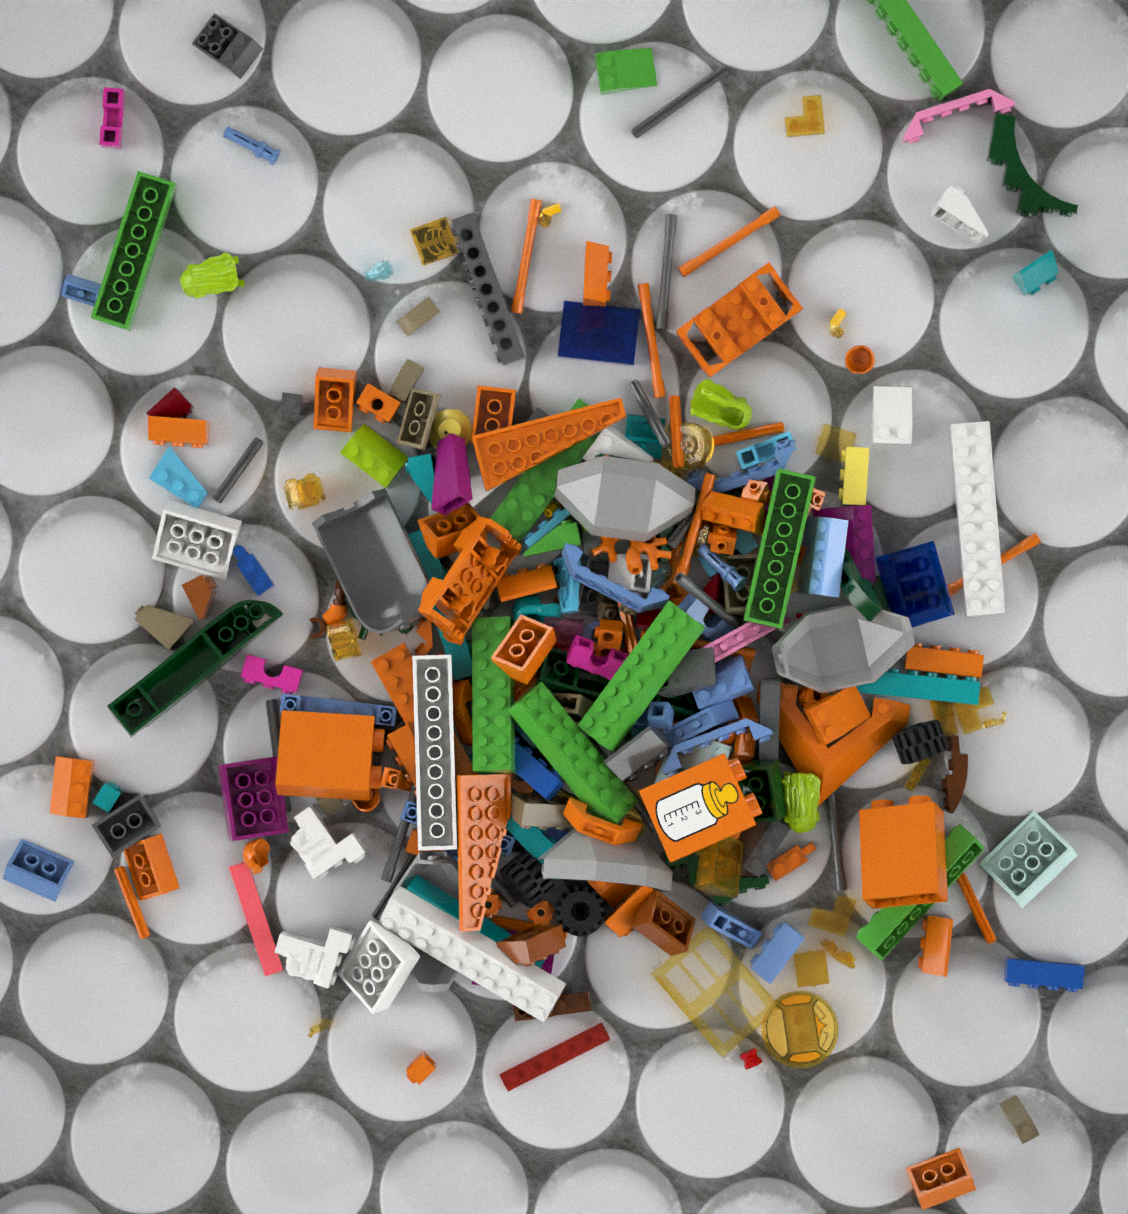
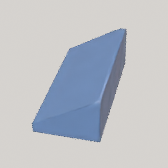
M68 274L64 279L61 296L94 306L101 284Z

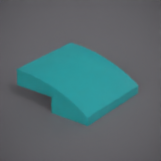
M628 414L625 437L653 458L661 459L662 446L646 417ZM659 418L665 428L666 418Z

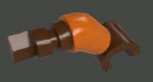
M338 579L336 580L334 592L336 599H333V604H330V608L322 615L323 618L314 617L309 619L311 623H319L321 626L318 633L310 635L311 638H323L327 634L328 625L331 627L346 616L348 607H346L347 601H345L346 595Z

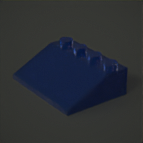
M564 301L557 358L634 367L640 309L607 305L606 307L584 306L581 302Z
M934 541L875 557L890 611L908 617L912 628L955 615Z

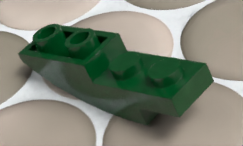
M845 549L840 588L853 606L868 621H872L883 609L869 580L862 579L849 550Z

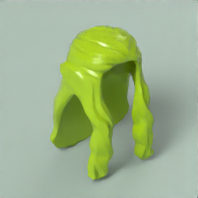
M224 252L222 255L210 257L200 264L187 265V269L182 272L180 277V284L184 293L189 297L197 299L208 294L234 291L239 286L244 287V280L237 277L235 264L239 263L238 256L232 257L230 253Z
M709 378L704 379L697 385L690 402L691 416L695 415L706 419L708 422H714L719 426H725L732 430H742L747 427L752 418V409L747 403L746 398L736 397L727 388L712 382Z
M784 772L782 784L786 807L785 823H788V827L796 833L809 832L815 828L817 821L820 819L817 808L820 799L819 788L821 781L812 773L791 774L790 772Z

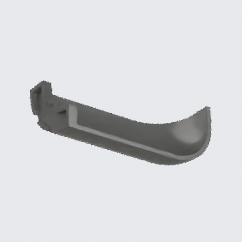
M384 488L372 491L355 501L352 508L344 510L343 507L323 514L312 523L355 616L366 629L377 634H385L399 628L401 631L411 626L410 623L422 617L423 615L418 611V608L421 605L422 592L430 582L388 492Z

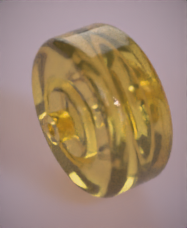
M689 422L680 424V436L682 435L680 447L683 450L684 457L683 468L698 469L707 464L712 457L714 451L713 437L710 431L703 425ZM670 445L667 447V452L672 460V446Z

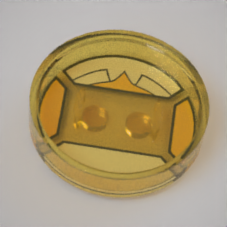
M806 990L790 991L779 996L768 1007L762 1021V1038L766 1049L778 1062L792 1068H809L823 1062L832 1053L839 1036V1022L833 1007L822 996Z

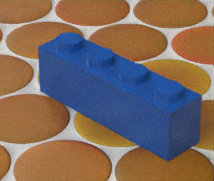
M515 735V772L545 799L551 801L565 784L561 780L562 777L556 770L551 771L548 769L547 766L549 764L541 757L537 759L533 755L535 752L527 745L523 747L519 743L521 740Z
M1006 958L1004 981L1009 982L1008 986L1020 987V984H1028V988L1039 989V985L1047 986L1048 990H1058V987L1066 988V991L1077 992V989H1083L1085 966L1081 964Z

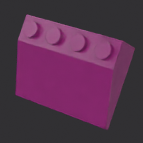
M872 506L821 508L820 511L812 509L813 517L848 520L845 549L849 550L862 579H868L870 583L876 582Z
M278 756L218 765L229 841L289 832L284 796L277 795L275 785Z

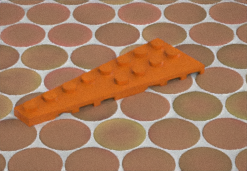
M617 398L472 436L485 490L489 491L626 418L622 399Z

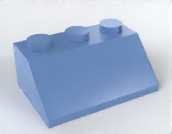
M741 654L715 665L716 685L696 690L692 693L698 709L702 711L708 707L736 699L756 689Z
M21 839L6 866L3 879L56 902L74 861Z
M785 921L775 926L772 931L775 934L771 939L767 938L761 945L763 950L759 955L756 953L750 960V968L769 984L772 983L805 939L800 932Z

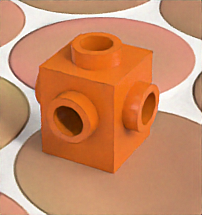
M750 479L742 490L741 498L763 503L765 507L770 501L771 492L766 482Z
M714 525L713 532H709L707 543L710 544V551L716 554L733 555L737 539V529L724 525Z
M803 685L797 694V704L803 706L804 709L827 697L828 692L820 693Z
M491 890L490 896H487L486 901H490L492 906L486 908L485 918H493L494 914H498V909H502V898H498V893H494V890Z
M542 899L533 908H529L530 910L526 911L529 921H534V924H539V926L549 924L550 920L553 919L552 914L555 913L552 902L548 903L547 899ZM539 909L544 910L545 913L543 916H539L537 914V911Z

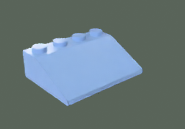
M827 517L807 518L803 546L807 548L800 565L797 593L839 597L848 520Z

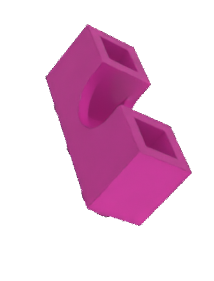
M104 87L102 102L104 115L99 145L102 148L121 149L126 94L124 89Z
M575 635L567 652L566 663L573 667L582 668L592 674H598L611 680L629 656V654L611 648L609 654L604 657L595 656L592 653L594 641Z
M247 654L241 677L245 678L244 682L255 684L256 681L263 683L262 687L274 690V686L282 688L281 692L292 695L293 692H298L304 670L284 665L279 676L271 677L265 671L266 659Z

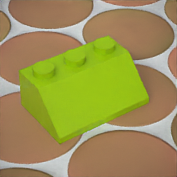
M363 424L340 452V454L386 489L404 467L405 462L408 461V457L366 424Z

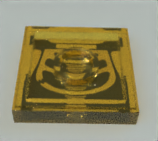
M446 217L410 229L423 266L459 254Z

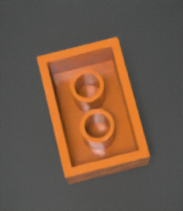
M477 386L472 436L512 426L516 390Z

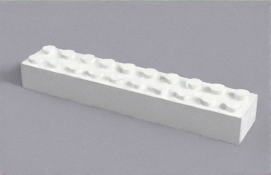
M990 422L951 424L950 438L965 617L1004 614L1005 601Z
M451 655L412 656L418 851L457 849Z
M400 885L390 897L378 922L380 926L542 1022H545L566 985V983L535 965L524 966V964H515L497 947L495 941L480 932L459 931V920Z

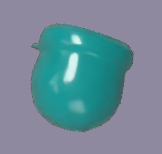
M538 595L520 597L513 604L512 615L514 623L520 615L548 626L559 625L562 622L559 604H541L540 596Z

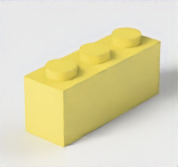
M845 446V450H841V461L844 462V469H840L839 480L843 481L842 488H839L838 500H841V504L866 506L869 448Z

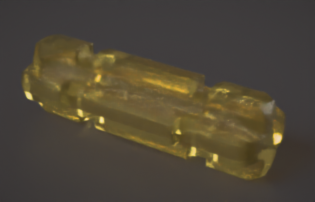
M929 758L919 761L918 765L916 764L909 776V781L907 780L904 785L906 789L914 791L917 786L916 783L920 781L926 770L925 767L930 763Z

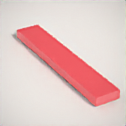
M245 862L230 866L229 869L265 976L283 971L279 954L274 953L276 945L251 869Z

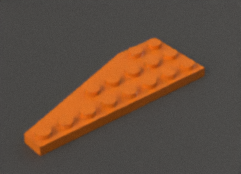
M511 774L457 775L459 931L461 932L481 930L486 911L485 903L487 896H490L491 881L495 877L502 851L500 848L503 836H506V824L512 813Z

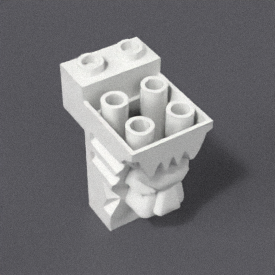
M313 805L294 817L300 829L292 836L290 844L307 863L304 866L313 879L316 877L319 880L330 872L328 870L330 867L337 868L345 862L344 858H346L349 864L352 861L356 864L365 858L364 853L367 849L356 833L352 832L338 842Z
M332 926L325 944L282 931L274 953L287 957L286 971H288L289 976L314 980V984L328 989L336 981L338 972H335V968L341 964L342 953L347 954L349 950L353 949L356 937H353L354 932Z

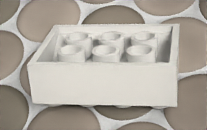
M950 186L943 193L930 215L979 245L987 238L989 233L968 197L964 195L965 191L958 186H954V188Z
M168 500L162 512L152 559L226 580L242 521Z
M371 920L341 966L338 975L370 1012L375 1014L389 1008L421 956L407 941Z

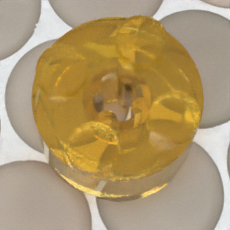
M315 473L304 475V479L296 480V478L285 481L286 485L283 489L289 510H294V506H298V509H304L320 504V499L323 502L326 501L321 478L315 476Z
M353 619L343 620L326 626L335 662L362 655Z

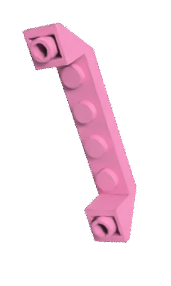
M987 89L916 112L902 139L903 143L908 141L909 144L920 141L919 137L923 136V131L919 121H922L924 124L933 121V117L938 115L941 118L949 116L953 110L965 111L970 109L969 105L977 103V106L988 103V99L991 101L994 113L1000 112V114H1005L1011 111L1015 103L1013 100L991 89Z
M786 613L783 626L790 623ZM748 622L702 648H714V661L716 663L779 628Z

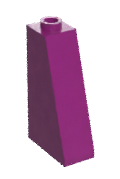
M452 433L439 440L437 444L432 495V510L444 515L473 499L465 439Z

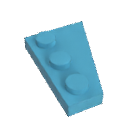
M169 446L149 479L191 506L199 508L208 492Z
M559 508L552 514L553 519L549 522L544 520L537 526L539 530L536 533L531 531L523 538L525 542L522 544L520 556L571 513L566 508L564 510Z
M563 557L554 559V566H557L558 573L555 575L556 581L560 582L558 596L561 613L570 614L578 612L580 582L570 578Z

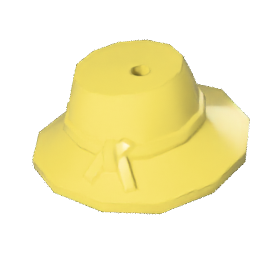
M445 409L436 413L429 440L431 445L437 449L438 441L452 433L464 438L467 445L471 440L473 428L468 417L460 410Z

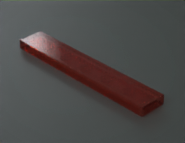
M600 1022L499 1075L507 1091H510L611 1039L603 1023Z

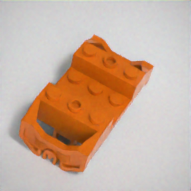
M768 262L722 298L677 329L676 334L684 346L690 350V354L697 360L701 369L711 378L804 308L783 283L770 262ZM768 274L781 296L792 306L787 316L759 280L758 275ZM693 324L722 363L711 366L707 364L700 350L696 348L687 336Z
M478 516L473 523L463 529L453 545L460 552V555L443 580L432 577L422 592L421 605L418 608V611L424 617L432 621L443 632V637L448 642L460 646L464 642V635L515 556H519L522 550V545L517 543L516 539H512V535L507 529L492 519ZM484 528L491 532L495 539L501 543L499 549L489 546L480 536ZM436 606L447 618L433 610V607Z

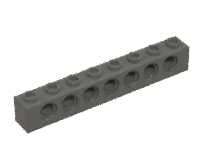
M474 213L452 219L453 225H450L453 237L457 236L459 243L456 244L459 254H464L466 261L462 263L466 273L470 272L472 279L469 280L473 291L477 290L479 297L475 299L479 309L483 308L485 315L482 318L485 327L489 326L492 333L488 335L492 345L496 344L498 351L495 352L498 363L502 362L503 366L525 359ZM470 231L473 234L472 239L468 241L463 240V232ZM471 249H476L479 251V256L472 259L468 256V252ZM483 267L486 273L484 276L478 277L475 275V269ZM484 285L492 287V292L489 295H484L481 292V288ZM496 303L499 309L497 312L491 313L487 309L488 305ZM497 321L504 322L505 328L502 331L495 330L494 324ZM509 339L512 343L511 347L503 349L500 345L502 340Z

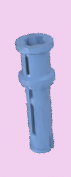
M229 126L223 134L224 138L254 152L257 158L261 157L269 161L272 166L280 155L281 150H275L267 146L264 141L259 143Z
M703 544L698 549L697 553L721 574L724 581H728L733 586V590L736 592L740 591L746 585L747 578L737 573L734 566H728L718 555L710 551L706 544Z

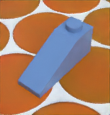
M711 901L700 916L709 927L750 949L754 947L762 935L759 930Z

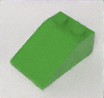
M652 48L615 50L595 54L601 95L657 86Z
M572 519L561 521L560 526L554 528L526 550L524 557L562 550L566 543L581 546L577 522L573 523Z

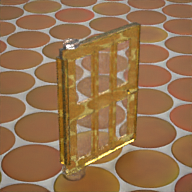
M708 925L690 940L687 952L671 956L664 963L659 961L652 967L654 971L651 975L726 1062L741 1050L738 1044L781 1008L719 934Z

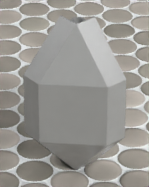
M602 456L558 470L554 497L591 535L646 542L691 515L695 501V488L658 463Z
M850 603L804 613L772 647L778 675L820 693H826L875 682L910 650L915 643L913 629L908 617L882 610L872 621H868Z
M573 828L538 858L544 860L541 873L545 880L602 881L655 888L659 892H671L673 872L639 834L633 842L612 845L582 834Z
M419 852L393 890L394 893L399 885L407 889L415 876L419 875L459 901L458 866L447 852ZM410 944L421 956L410 973L418 989L431 993L448 991L458 972Z

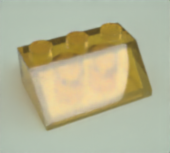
M729 837L701 849L699 852L695 889L709 895L738 898L744 843Z

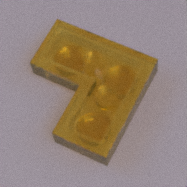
M821 95L802 97L803 116L784 118L786 138L825 134Z
M988 686L980 688L978 705L953 702L964 735L983 728L976 710L994 704Z
M837 894L832 912L813 906L807 925L844 937L856 900Z

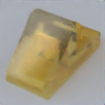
M936 700L929 701L934 720H939L944 736L958 734L951 703Z

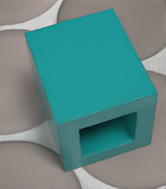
M106 782L92 803L110 813L123 792L119 790L120 786L113 782L108 784Z

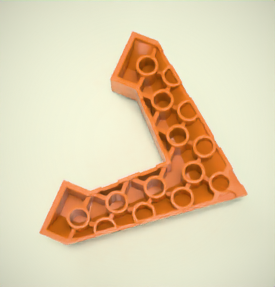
M760 681L756 698L758 705L760 701ZM780 683L779 741L798 773H812L820 779L818 806L888 743L894 734L901 731L908 724L909 704L873 698L870 712L871 717L834 745L827 748L825 744L820 743L812 726L796 706L798 686Z

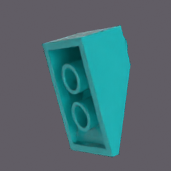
M1048 251L1012 276L1024 296L1028 293L1031 296L1041 290L1039 288L1040 285L1043 283L1048 285L1057 279L1055 275L1059 271L1053 251Z
M432 455L408 457V462H405L406 473L408 475L411 474L414 482L432 505L435 475Z

